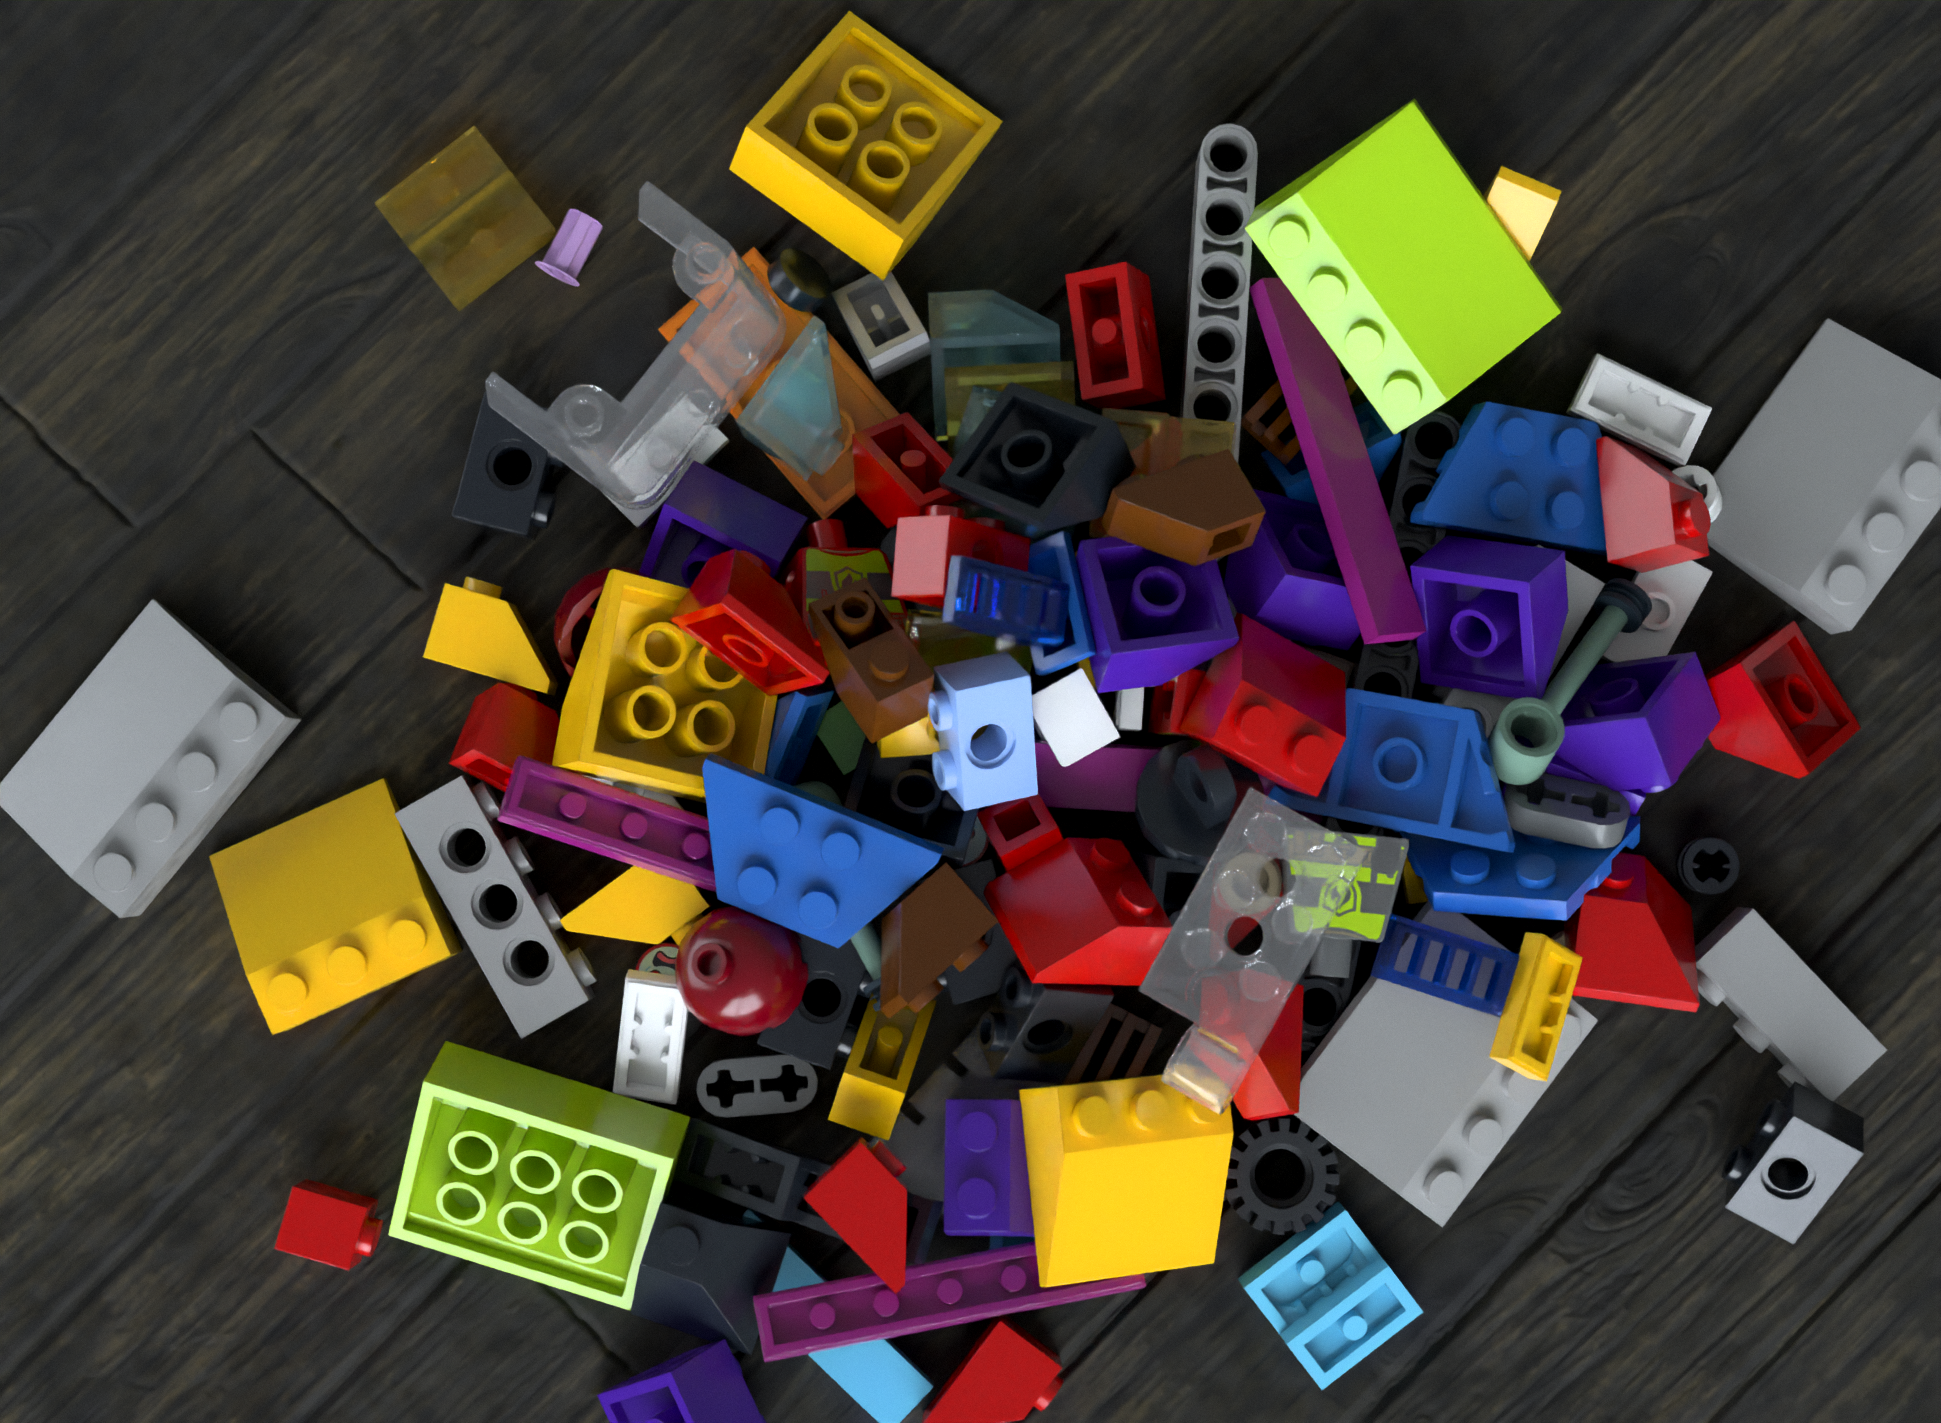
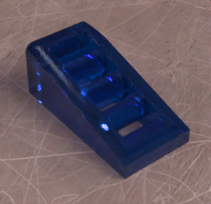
M951 556L942 622L1021 646L1058 647L1064 640L1070 587L1065 582L1047 576L965 556ZM977 579H980L976 613H973Z
M1390 914L1383 941L1380 942L1370 976L1500 1018L1520 955ZM1405 933H1409L1418 937L1407 971L1403 973L1394 970ZM1433 941L1443 946L1432 980L1428 981L1420 978V974L1430 943ZM1460 950L1469 954L1456 990L1446 987V983L1456 952ZM1484 958L1495 963L1484 997L1480 998L1472 995Z

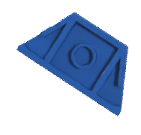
M1487 401L1473 405L1459 429L1458 442L1453 448L1446 451L1435 470L1440 474L1426 500L1416 503L1413 508L1410 523L1607 556L1596 439L1602 438L1598 423Z
M1348 688L1346 690V740L1318 796L1315 797L1275 785L1268 794L1266 803L1276 807L1514 853L1515 848L1514 836L1481 715L1477 711Z
M710 753L704 761L702 771L717 899L838 949L938 863L944 848L715 754Z
M1629 816L1621 842L1614 847L1605 849L1589 848L1527 835L1513 828L1511 829L1515 840L1514 853L1393 830L1394 833L1400 832L1403 839H1409L1407 858L1415 874L1423 879L1424 892L1434 911L1567 921L1584 902V895L1589 890L1598 887L1612 872V859L1622 848L1627 846L1634 849L1640 842V816Z

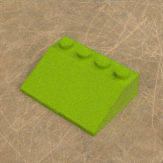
M1415 99L1256 206L1244 228L1394 435L1448 402L1562 311L1559 303Z
M445 1041L423 1081L388 1235L631 1311L640 1263L660 1202L669 1194L673 1181L672 1178L691 1117Z

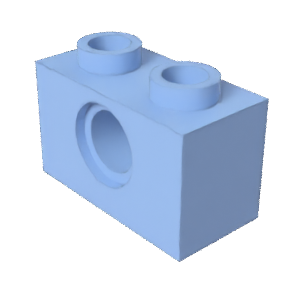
M1008 652L933 667L935 691L930 692L928 712L934 729L938 731L940 751L934 752L932 755V767L938 787L942 791L947 790L964 811L1038 795L1030 675ZM988 724L986 731L980 737L971 740L977 729Z

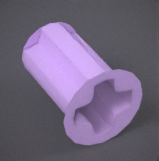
M569 209L543 261H536L535 264L544 272L562 282L577 287L580 286L576 279L603 226L589 215L575 209Z

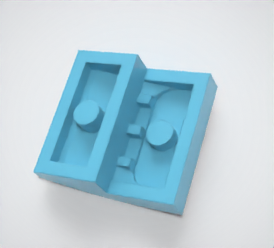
M1339 1201L1323 1212L1325 1216L1317 1223L1314 1220L1305 1226L1306 1230L1297 1232L1238 1278L1243 1288L1321 1390L1423 1313L1422 1309Z

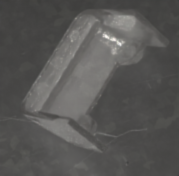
M648 180L639 190L638 220L677 249L673 258L675 281L684 293L700 305L625 399L620 403L597 386L580 384L564 390L545 412L494 372L485 381L488 406L617 504L633 510L646 509L660 501L783 344L787 326L786 317L780 305L730 243Z

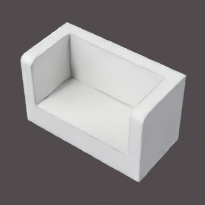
M1082 668L1032 695L1033 725L1041 740H1047L1061 766L1067 767L1120 737Z

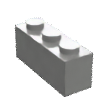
M1737 907L1695 947L1698 992L1714 1006L1717 1007L1723 1001L1739 1018L1733 1025L1734 1029L1757 1052L1762 1053L1767 1048L1783 1064V1067L1777 1074L1789 1088L1794 1082H1797L1834 1101L1887 1051L1754 909Z

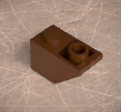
M1228 448L1208 456L1203 454L1190 455L1179 461L1173 468L1150 476L1136 474L1126 478L1112 489L1102 526L1107 535L1197 566L1252 546L1266 510Z
M866 577L809 603L808 612L837 694L871 744L928 716V700L930 692H932L934 674Z
M947 863L942 865L882 919L880 1010L888 1019L906 1005L916 1014L945 988L937 977L951 964L959 972H962L989 948V945L983 940L982 936L998 920Z

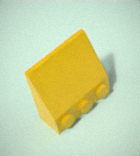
M849 11L747 124L729 170L884 281L918 240L997 132L1002 120Z
M613 569L608 573L563 703L552 766L585 776L706 803L702 767L710 753L764 774L778 694L773 696L766 695L669 620L689 590L688 588Z
M382 778L209 856L245 974L272 1035L292 1029L463 952L430 876L394 814L400 811L386 778Z
M1215 1069L1019 1090L1040 1287H1052L1214 1263L1233 1140L1229 1092Z

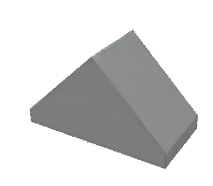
M892 272L889 273L884 281L871 273L831 293L875 382L931 354V343L928 334Z

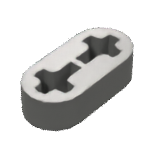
M1543 773L1539 779L1530 784L1513 785L1507 783L1503 799L1511 828L1527 835L1598 849L1614 847L1621 842L1631 811L1628 800L1618 791H1612L1604 785Z
M784 1053L725 1057L714 1060L702 1071L698 1078L696 1091L699 1102L705 1110L719 1117L788 1113L801 1110L812 1101L818 1090L819 1076L814 1064ZM791 1064L794 1065L796 1075L807 1076L808 1086L800 1087L797 1091V1098L791 1100L786 1099L784 1089H763L762 1079L781 1076L783 1065ZM725 1069L730 1070L732 1080H753L754 1090L736 1093L733 1097V1104L725 1105L722 1103L720 1094H710L709 1083L716 1082L719 1079L720 1070Z

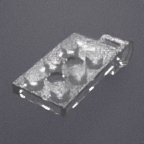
M1251 787L1249 788L1138 991L1194 1022L1171 1056L1161 1081L1219 1115L1225 1111L1242 1084L1369 854L1368 851ZM1285 859L1295 870V885L1285 896L1271 897L1264 892L1260 885L1261 869L1270 860ZM1244 916L1252 917L1258 921L1264 934L1261 947L1255 953L1248 956L1236 953L1230 947L1227 937L1231 924L1236 919Z

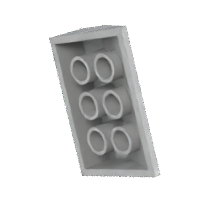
M1830 319L1824 320L1712 474L1720 489L1723 501L1722 509L1717 518L1711 523L1710 530L1707 533L1708 545L1829 634L1852 630L1941 508V379Z
M152 599L0 783V806L74 881L119 918L140 916L302 719L156 599Z
M1428 900L1301 1068L1299 1113L1294 1115L1443 1227L1597 1023L1598 1019L1571 998L1547 1081L1529 1079L1490 1058L1489 1055L1504 1008L1505 997L1509 991L1518 957L1461 913L1434 911Z

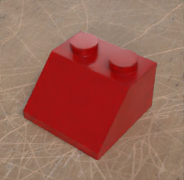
M1236 613L1234 622L1239 640L1235 646L1214 657L1179 730L1282 787L1317 797L1346 740L1345 672L1246 615Z
M1066 838L989 882L983 892L1032 983L1142 986L1174 929L1121 840L1109 838Z

